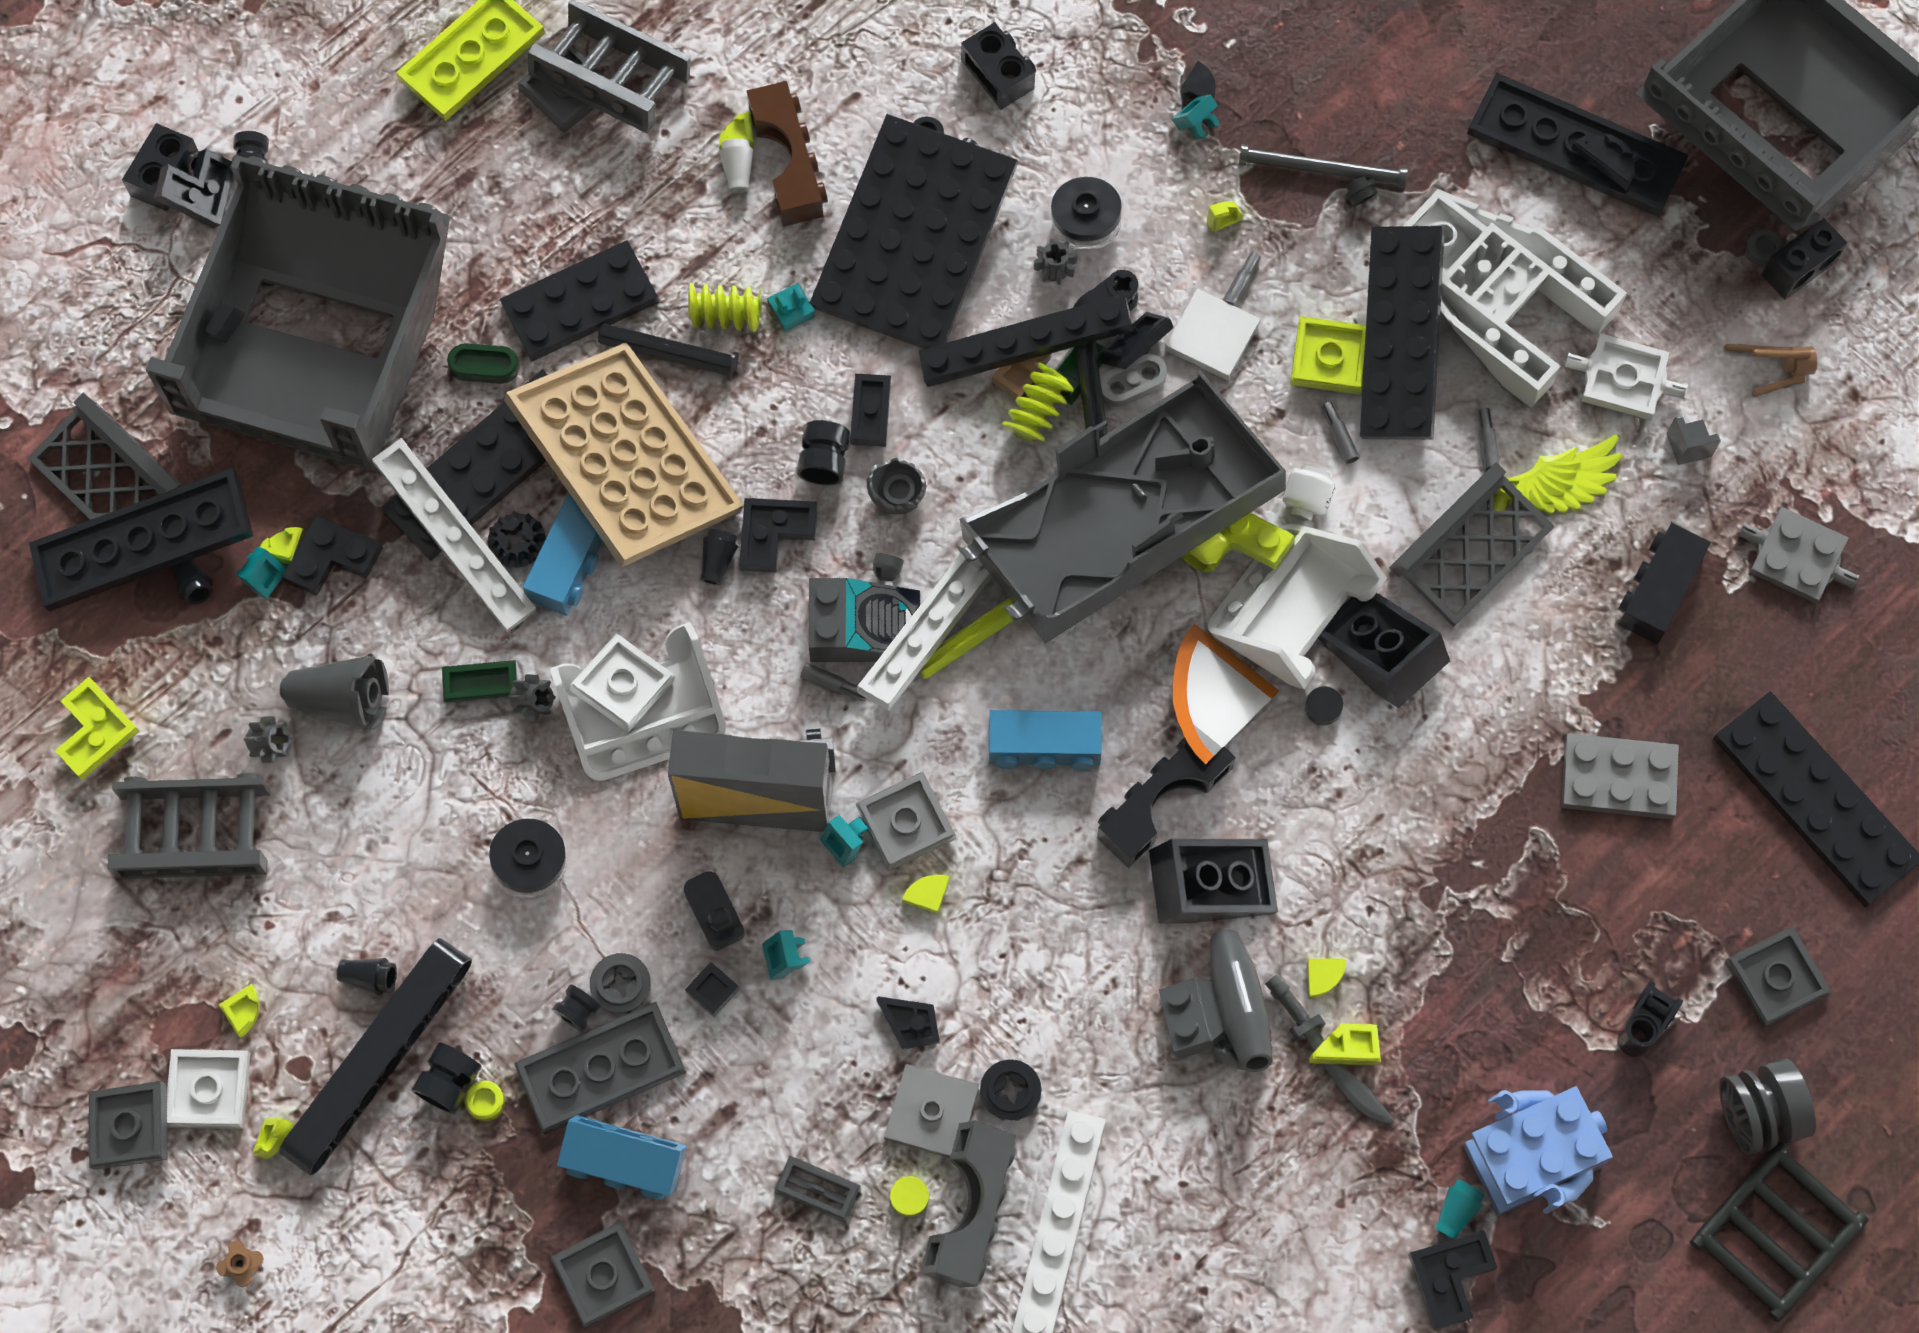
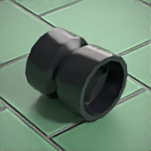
M826 420L807 422L804 425L802 448L804 450L799 454L797 475L801 479L817 485L840 484L843 481L846 463L843 456L845 451L848 450L850 439L848 428L839 423Z
M439 1042L427 1061L430 1065L429 1071H421L411 1091L431 1105L447 1113L455 1114L466 1096L463 1091L464 1086H471L482 1066L463 1052Z

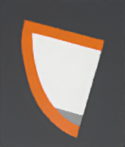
M1193 624L1182 639L1178 649L1173 675L1172 697L1176 718L1186 741L1194 753L1206 764L1279 690L1203 629Z

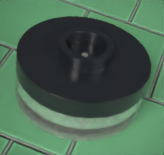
M1079 177L1061 185L1055 192L1051 202L1052 228L1056 237L1062 243L1068 241L1070 248L1082 251L1096 250L1112 242L1120 231L1122 221L1121 199L1116 189L1108 182L1095 177Z
M537 819L516 820L501 828L491 842L489 859L492 876L499 888L508 895L519 899H536L549 894L561 883L566 872L565 845L557 830L548 823Z

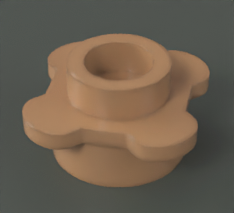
M236 1240L229 1244V1252L224 1260L217 1263L216 1270L220 1276H229L234 1279L239 1287H246L252 1282V1277L256 1274L258 1267L263 1264L264 1258L261 1252H252L245 1248L242 1241ZM239 1260L243 1261L242 1267H237L236 1265Z

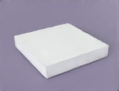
M1197 288L1168 339L1165 351L1228 381L1256 332L1261 319Z
M616 633L570 684V691L629 732L674 682L675 675Z
M171 1049L167 1086V1128L244 1129L250 1052L241 1050Z

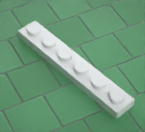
M402 438L372 459L374 466L506 632H509L536 612V607Z
M962 554L958 556L859 683L858 693L888 711L892 708L992 578L979 559L968 562Z
M1068 1110L1012 1333H1053L1106 1119Z

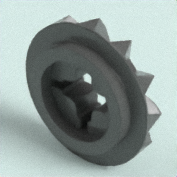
M616 953L603 958L594 967L590 976L589 985L593 999L600 1004L601 1008L613 1014L630 1013L639 1005H643L648 993L651 991L650 974L647 967L640 959L626 953ZM616 970H618L624 980L631 979V983L626 985V997H622V994H619L617 989H610V986L615 984Z

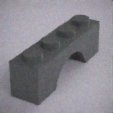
M976 1120L959 1123L949 1161L959 1169L966 1181L968 1205L962 1220L952 1230L940 1235L929 1236L920 1270L921 1275L960 1288L976 1287L983 1278L986 1271V1260L984 1258L987 1246L992 1241L996 1232V1222L994 1219L997 1207L1003 1201L1006 1193L1004 1180L1007 1168L1011 1166L1015 1158L1016 1149L1013 1145L1016 1134Z

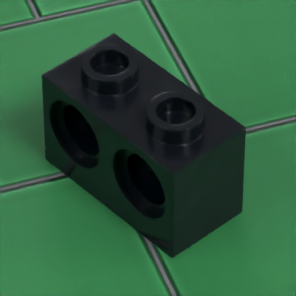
M995 22L961 43V61L1000 110L1034 90L1036 73L1034 63L1027 55H1021L1016 48V43L1011 34L1006 30L1003 32ZM994 50V51H996V53H994V54H988V53H985L984 51ZM1011 74L1017 77L1014 79H1008L1004 76Z
M156 123L122 178L129 195L167 212L168 206L153 199L157 185L151 186V184L158 180L161 168L168 164L187 174L194 172L199 151L193 138ZM173 152H178L175 156L167 157Z
M1822 218L1771 255L1761 275L1786 300L1834 265L1845 249L1847 242L1825 218Z

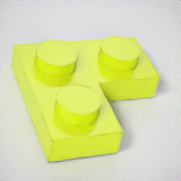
M88 677L61 700V703L83 727L57 748L55 752L81 780H84L140 731L98 685Z

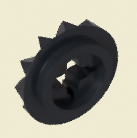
M513 511L505 517L499 516L498 521L493 527H489L487 544L488 548L502 565L519 568L536 561L546 540V535L540 521H537L529 513L519 514ZM522 528V537L527 542H517L515 546L510 548L511 542L506 535H515Z
M1013 1059L999 1061L992 1065L982 1077L980 1084L981 1100L988 1113L993 1114L1002 1121H1019L1032 1114L1041 1099L1042 1088L1040 1079L1034 1069L1022 1061ZM1005 1076L1009 1077V1081H1012L1014 1087H1027L1016 1094V1105L1012 1104L1007 1095H995L1005 1089Z

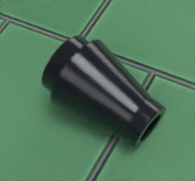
M709 529L708 535L703 537L701 581L713 585H721L722 579L739 547L736 544V535L723 530Z
M194 559L172 566L177 593L180 599L185 600L187 604L196 605L206 601L212 595L213 581Z
M387 958L342 959L337 967V980L339 982L351 984L378 996L383 993H391L397 979V967L395 963H390Z

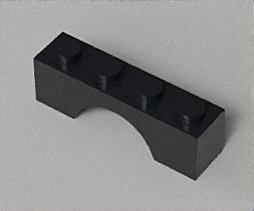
M1184 737L1176 746L1179 751L1169 760L1166 757L1159 760L1150 771L1152 776L1143 785L1140 782L1134 784L1124 796L1126 801L1117 810L1111 807L1100 817L1097 822L1100 825L1098 827L1097 839L1129 869L1155 844L1157 831L1152 821L1151 810L1157 800L1167 792L1179 788H1192L1208 793L1233 769L1236 757L1229 750L1223 747L1205 764L1194 753Z

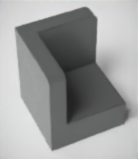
M1683 416L1675 417L1666 433L1678 465L1712 457L1721 442L1719 434L1709 436L1703 419L1685 423Z

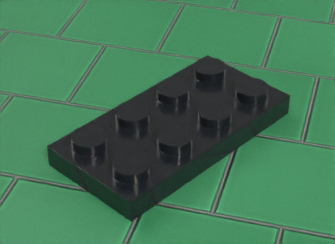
M628 240L502 297L500 302L532 362L599 331L602 324L612 325L659 303V299Z

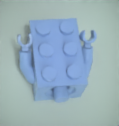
M1577 1086L1555 1096L1549 1091H1518L1514 1093L1506 1090L1501 1091L1488 1099L1489 1104L1495 1102L1500 1106L1501 1112L1495 1115V1118L1499 1121L1471 1133L1473 1139L1463 1144L1497 1215L1540 1196L1545 1197L1548 1201V1207L1543 1209L1545 1214L1550 1213L1561 1205L1575 1201L1593 1181V1172L1601 1169L1613 1157L1601 1135L1607 1132L1604 1118L1599 1111L1590 1113Z

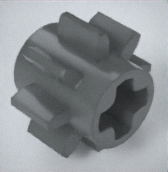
M1051 238L1050 243L1045 248L1042 246L1037 247L1036 255L1038 259L1034 260V270H1042L1043 282L1050 280L1056 281L1058 285H1061V280L1066 275L1074 277L1075 268L1073 265L1077 263L1078 255L1077 253H1069L1068 241L1064 243L1055 242Z
M526 674L525 681L514 680V687L508 696L514 708L512 713L514 715H524L525 720L538 721L539 714L550 715V708L553 705L554 699H556L552 689L549 687L551 681L539 680V676L534 674Z
M274 716L261 717L260 722H250L248 724L250 729L244 741L250 751V757H261L262 763H274L276 757H286L288 755L286 750L289 748L292 738L289 730L286 728V722H276Z

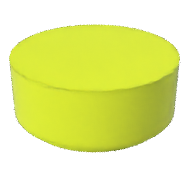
M479 1081L468 1089L465 1096V1106L473 1118L479 1121H491L502 1113L505 1106V1097L499 1086L495 1083Z
M914 1176L900 1178L891 1188V1205L901 1216L915 1217L920 1215L929 1203V1191L926 1184Z

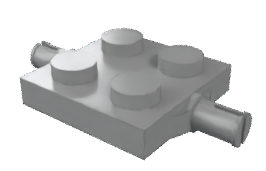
M1782 506L1773 524L1765 532L1745 522L1738 537L1758 545L1756 559L1749 573L1815 604L1818 603L1825 587L1832 580L1853 589L1859 578V575L1839 567L1841 553L1849 537Z

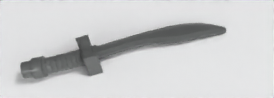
M1277 975L1273 976L1265 985L1271 991L1270 994L1282 1003L1298 1025V1027L1292 1026L1290 1028L1291 1034L1295 1040L1304 1036L1315 1051L1325 1041L1316 1027L1323 1028L1326 1023L1320 1014L1310 1018L1301 1003L1290 991V986ZM1323 1064L1344 1096L1362 1114L1381 1123L1390 1125L1394 1123V1118L1372 1092L1341 1064Z

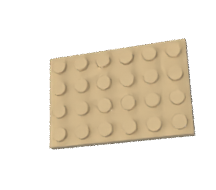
M627 342L506 392L505 403L621 568L742 512L744 504Z

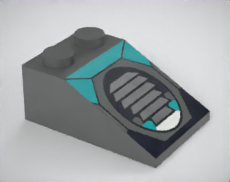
M809 578L810 662H877L919 608L920 590L850 578Z

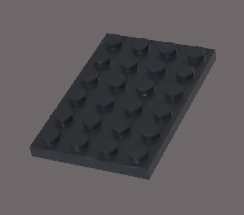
M886 114L809 304L815 310L923 349L947 343L1018 166V160Z

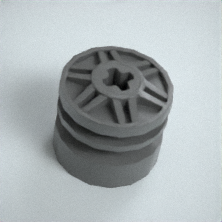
M1783 1058L1763 1064L1758 1068L1757 1076L1747 1069L1741 1071L1738 1076L1730 1074L1720 1079L1719 1093L1724 1117L1736 1144L1743 1153L1753 1155L1759 1153L1762 1148L1766 1150L1773 1149L1777 1145L1778 1137L1782 1142L1789 1144L1809 1138L1815 1134L1816 1118L1811 1095L1799 1069L1791 1060Z

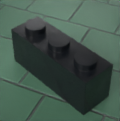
M1672 522L1665 534L1658 531L1649 548V551L1655 553L1650 564L1643 561L1633 579L1639 583L1635 593L1627 590L1617 609L1624 613L1618 625L1658 645L1711 542Z

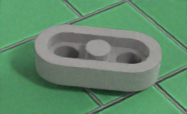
M1144 354L1125 370L1115 367L1107 371L1101 378L1103 401L1112 407H1122L1159 390L1166 381L1167 366L1165 362L1157 355ZM1144 373H1151L1154 375V378L1147 380L1142 375ZM1118 387L1123 392L1121 394H1114L1111 392V389Z

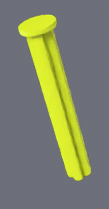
M1008 598L942 642L919 671V675L924 679L929 678L1014 621L1003 607L1004 604L1009 606L1013 602Z

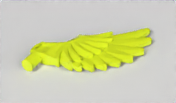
M1613 435L1605 441L1577 453V448L1574 447L1558 455L1540 456L1529 472L1507 479L1541 513L1545 511L1547 514L1552 515L1556 510L1565 514L1568 508L1578 511L1581 506L1580 503L1592 504L1594 501L1593 496H1605L1607 488L1602 487L1603 485L1616 481V474L1603 472L1614 467L1623 458L1621 453L1606 456L1614 448L1619 437ZM1500 488L1493 495V509L1505 511L1507 504L1512 505V498Z

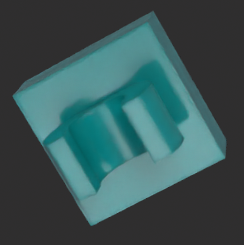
M1211 95L1197 97L1171 120L1178 130L1190 128L1193 137L1201 139L1207 136L1201 127L1203 120L1210 128L1219 125L1217 117L1210 113L1218 105Z
M799 283L767 298L768 306L784 332L815 317V310L809 303Z
M257 546L254 552L247 556L248 560L244 566L236 571V576L258 596L267 599L282 579L286 568L266 549Z
M838 815L828 822L820 841L842 867H845L855 860L863 844L862 840L864 837L861 834L866 832L868 827L859 817L847 824Z
M792 930L778 931L762 943L770 980L783 979L794 970L801 969L810 962L809 957L800 958L798 956L797 949L806 942L804 938H794Z

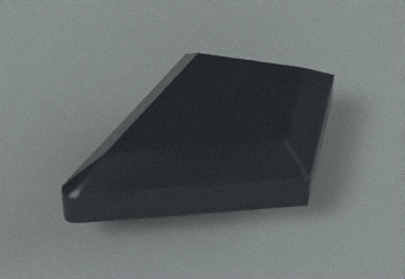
M881 996L876 998V1002L902 1050L940 1044L933 1004Z

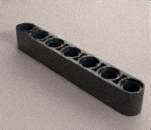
M438 938L431 944L289 1132L280 1147L279 1154L311 1176L322 1168L465 977L472 964L470 957L442 938Z

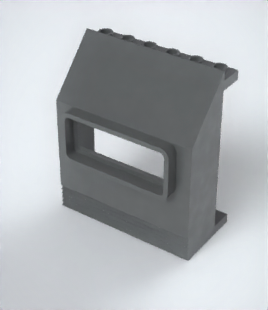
M1737 0L1667 65L1664 60H1658L1651 67L1644 86L1635 93L1795 231L1829 216L1919 131V62L1845 0ZM1737 68L1841 156L1813 180L1710 92Z
M235 155L231 170L238 183L166 358L165 360L151 357L146 367V372L170 414L373 471L375 466L372 463V459L382 451L385 439L388 436L435 315L451 215L441 213L436 207L427 203H419L417 205L406 202L394 194L386 193L381 195L370 192L367 188L358 184L348 186L337 183L325 175H317L315 177L304 174L292 166L284 165L283 167L268 164L259 157L250 156L245 158ZM270 283L393 317V322L379 357L373 358L246 322L261 285ZM224 300L245 313L227 343L222 342L205 331V327Z

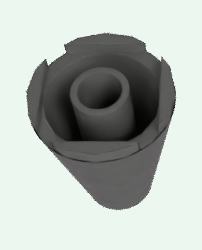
M363 656L288 672L280 683V696L288 707L362 730H375L381 724L387 707H380L382 695H389L388 674L382 660L375 659L374 656Z

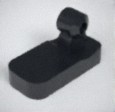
M707 871L689 879L684 885V894L711 949L719 951L742 940L745 936L744 927L718 875Z

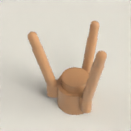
M1725 344L1724 349L1727 351L1752 353L1755 357L1781 358L1782 370L1784 373H1789L1790 377L1753 390V397L1791 384L1805 383V375L1815 374L1817 370V354L1813 346L1774 347L1747 344Z

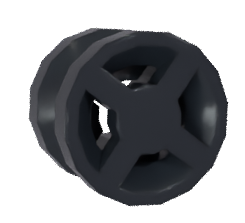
M570 984L565 990L566 997L562 1002L556 1003L552 1011L570 1026L583 1032L587 1026V1019L590 1014L597 1013L601 1006L586 992Z

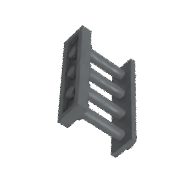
M570 0L568 2V26L570 27L551 50L536 43L528 51V75L648 134L655 125V102L653 100L671 77L687 84L690 80L691 56L685 54L680 49L672 48L598 12L589 5H584L576 0ZM582 33L598 40V44L582 64H576L564 58L565 54ZM613 47L629 55V57L611 79H607L593 71ZM642 62L658 69L657 74L641 94L623 87Z
M241 773L237 775V778L147 781L146 778L132 776L126 777L124 782H112V790L119 799L127 800L125 847L120 851V854H108L107 869L116 879L267 875L268 860L261 850H257L253 846L255 796H270V787L263 777L254 773ZM218 797H240L238 846H235L234 850L219 851L215 847ZM180 798H202L200 847L196 848V852H181L178 849ZM165 799L162 848L158 849V853H144L140 850L142 800Z

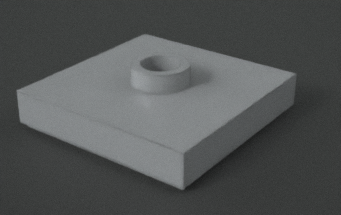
M923 771L856 803V808L863 822L868 827V831L888 871L956 840V834Z
M905 1064L884 1140L950 1158L959 1123L970 1121L980 1084Z

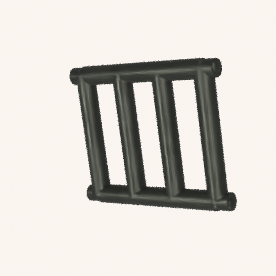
M1779 1141L1690 1240V1244L1699 1251L1704 1248L1771 1309L1768 1314L1778 1323L1792 1310L1869 1221V1218L1864 1213L1857 1211L1855 1214L1788 1154L1790 1148L1782 1141ZM1778 1165L1844 1224L1831 1241L1764 1182ZM1753 1193L1820 1252L1806 1269L1739 1209ZM1728 1221L1795 1280L1781 1297L1714 1237Z

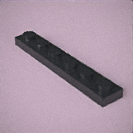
M1121 294L919 350L924 382L927 387H931L1134 330L1126 296Z

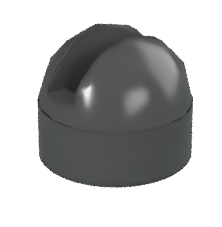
M876 553L873 562V572L881 581H894L902 571L904 560L893 555Z

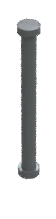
M1245 144L1241 146L1239 165L1246 166L1247 162L1356 179L1364 176L1366 180L1374 179L1377 182L1397 184V188L1405 189L1408 168L1401 167L1399 171L1248 149L1249 145Z

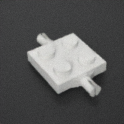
M1601 333L1597 339L1595 351L1590 355V358L1569 352L1564 366L1565 368L1568 367L1585 372L1586 384L1581 399L1582 402L1650 421L1654 415L1657 401L1662 394L1683 400L1687 389L1686 384L1683 385L1667 380L1666 365L1670 352Z

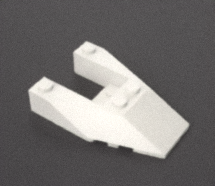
M1437 189L1403 226L1444 227L1441 312L1452 328L1501 385L1532 408L1554 384L1561 366L1508 326L1507 323L1538 290L1590 331L1598 335L1620 311L1627 292L1544 229L1537 226L1532 229L1514 222L1513 217L1502 213L1499 216L1479 209V204Z

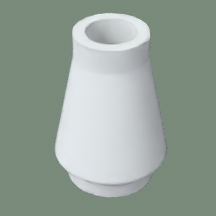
M746 139L726 140L722 142L719 156L728 182L729 192H747L750 190L749 180L753 149Z

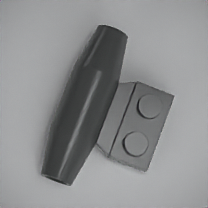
M1232 929L1218 931L1210 938L1212 981L1191 978L1159 989L1173 1051L1179 1060L1215 1048L1214 1045L1227 1035L1243 1070L1259 1072L1267 1069L1272 1064L1270 1019L1257 970L1239 933Z

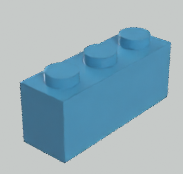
M569 493L522 587L532 603L565 616L568 615L571 606L576 607L580 602L584 587L581 585L586 575H591L594 572L599 559L597 552L603 542Z
M990 710L989 764H996L998 768L1014 769L1019 764L1034 765L1035 768L1043 770L1053 769L1056 765H1071V768L1076 770L1092 769L1093 765H1100L1102 755V711Z
M576 1115L568 1120L557 1166L567 1168L566 1173L576 1178L589 1179V1176L593 1175L604 1178L603 1184L609 1187L626 1189L627 1185L640 1188L643 1196L661 1200L664 1198V1195L670 1196L676 1191L687 1145Z

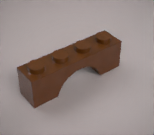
M787 81L746 90L748 108L751 113L756 136L778 142L791 156L790 163L785 171L772 180L774 198L782 226L785 227L823 217V203L828 202L824 183H817L814 173L819 172L815 153H808L806 143H810V137L806 123H799L797 114L801 113L797 93H790Z

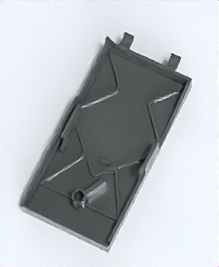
M1200 370L1197 371V378L1102 438H1099V431L1108 426L1106 420L1094 427H1088L1055 450L1058 472L1027 492L964 519L962 517L959 519L962 537L968 546L963 548L959 546L957 547L968 562L980 560L1013 602L1009 606L1004 604V609L1013 620H1019L1024 617L1045 644L1286 490V470Z

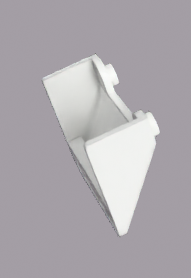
M1288 524L1281 527V529L1293 534L1295 543L1276 570L1254 560L1211 616L1208 622V630L1215 638L1287 684L1305 690L1315 676V666L1310 659L1304 657L1307 651L1348 596L1358 598L1360 601L1370 600L1387 577L1360 540L1299 524Z
M691 622L677 626L669 632L665 643L669 659L659 662L661 666L675 675L674 682L629 732L570 691V684L583 671L580 667L574 664H562L550 668L583 769L591 779L605 781L668 760L670 758L673 730L725 734V719L699 638Z

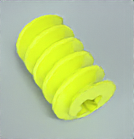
M690 283L688 317L691 318L694 328H700L703 319H705L707 328L714 329L719 319L723 330H728L733 320L737 331H742L747 321L750 331L756 332L762 314V288H760L757 297H753L750 286L746 287L743 296H739L737 287L734 285L729 295H725L722 285H718L715 294H711L708 284H704L699 294L696 293L694 283Z
M1037 362V366L1043 373L1031 372L1030 379L1035 385L1025 384L1023 386V391L1029 398L1017 397L1015 402L1021 410L1010 409L1008 412L1014 423L1004 421L1001 424L1006 430L1028 442L1033 440L1045 441V437L1039 432L1040 427L1052 429L1053 426L1046 419L1047 415L1059 417L1060 413L1054 408V403L1066 405L1067 401L1060 394L1061 391H1074L1067 378L1040 362Z

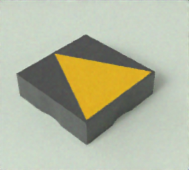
M673 730L668 778L679 819L824 832L830 820L833 788L831 774L828 771V744Z

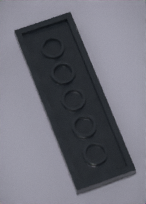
M1497 72L1467 131V134L1657 217H1660L1688 158L1686 153ZM1610 134L1622 140L1632 150V158L1635 163V176L1627 191L1571 149L1573 143L1585 135L1591 137Z
M1443 226L1371 227L1360 437L1362 439L1434 440L1445 235Z
M542 369L527 383L547 376L548 374ZM503 402L426 469L472 526L543 465L546 459L508 405ZM397 494L381 507L382 513L430 561L442 552Z
M233 468L29 542L42 604L50 612L254 536L238 474Z
M1771 691L1714 736L1713 740L1865 908L1919 864V853Z

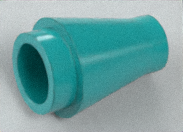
M1457 1179L1454 1186L1449 1185L1438 1222L1434 1229L1452 1240L1456 1239L1459 1232L1484 1206L1481 1201L1485 1194L1468 1183Z

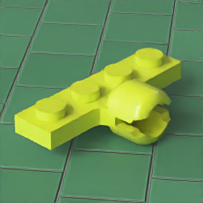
M1249 513L1183 555L1182 559L1196 570L1208 573L1216 569L1227 552L1238 550L1276 570L1295 543V537L1278 526L1253 513Z

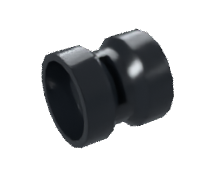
M241 131L234 135L233 149L236 151V155L245 158L255 156L267 162L264 155L268 152L269 138L266 135L256 131Z

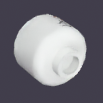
M1302 465L1301 469L1291 472L1283 494V502L1292 508V516L1311 521L1313 515L1322 516L1327 513L1335 490L1334 482L1329 479V472L1309 465Z

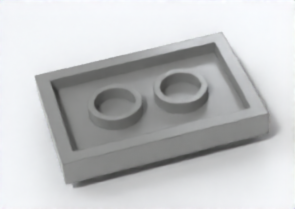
M1567 733L1564 741L1561 808L1673 820L1676 816L1679 745Z

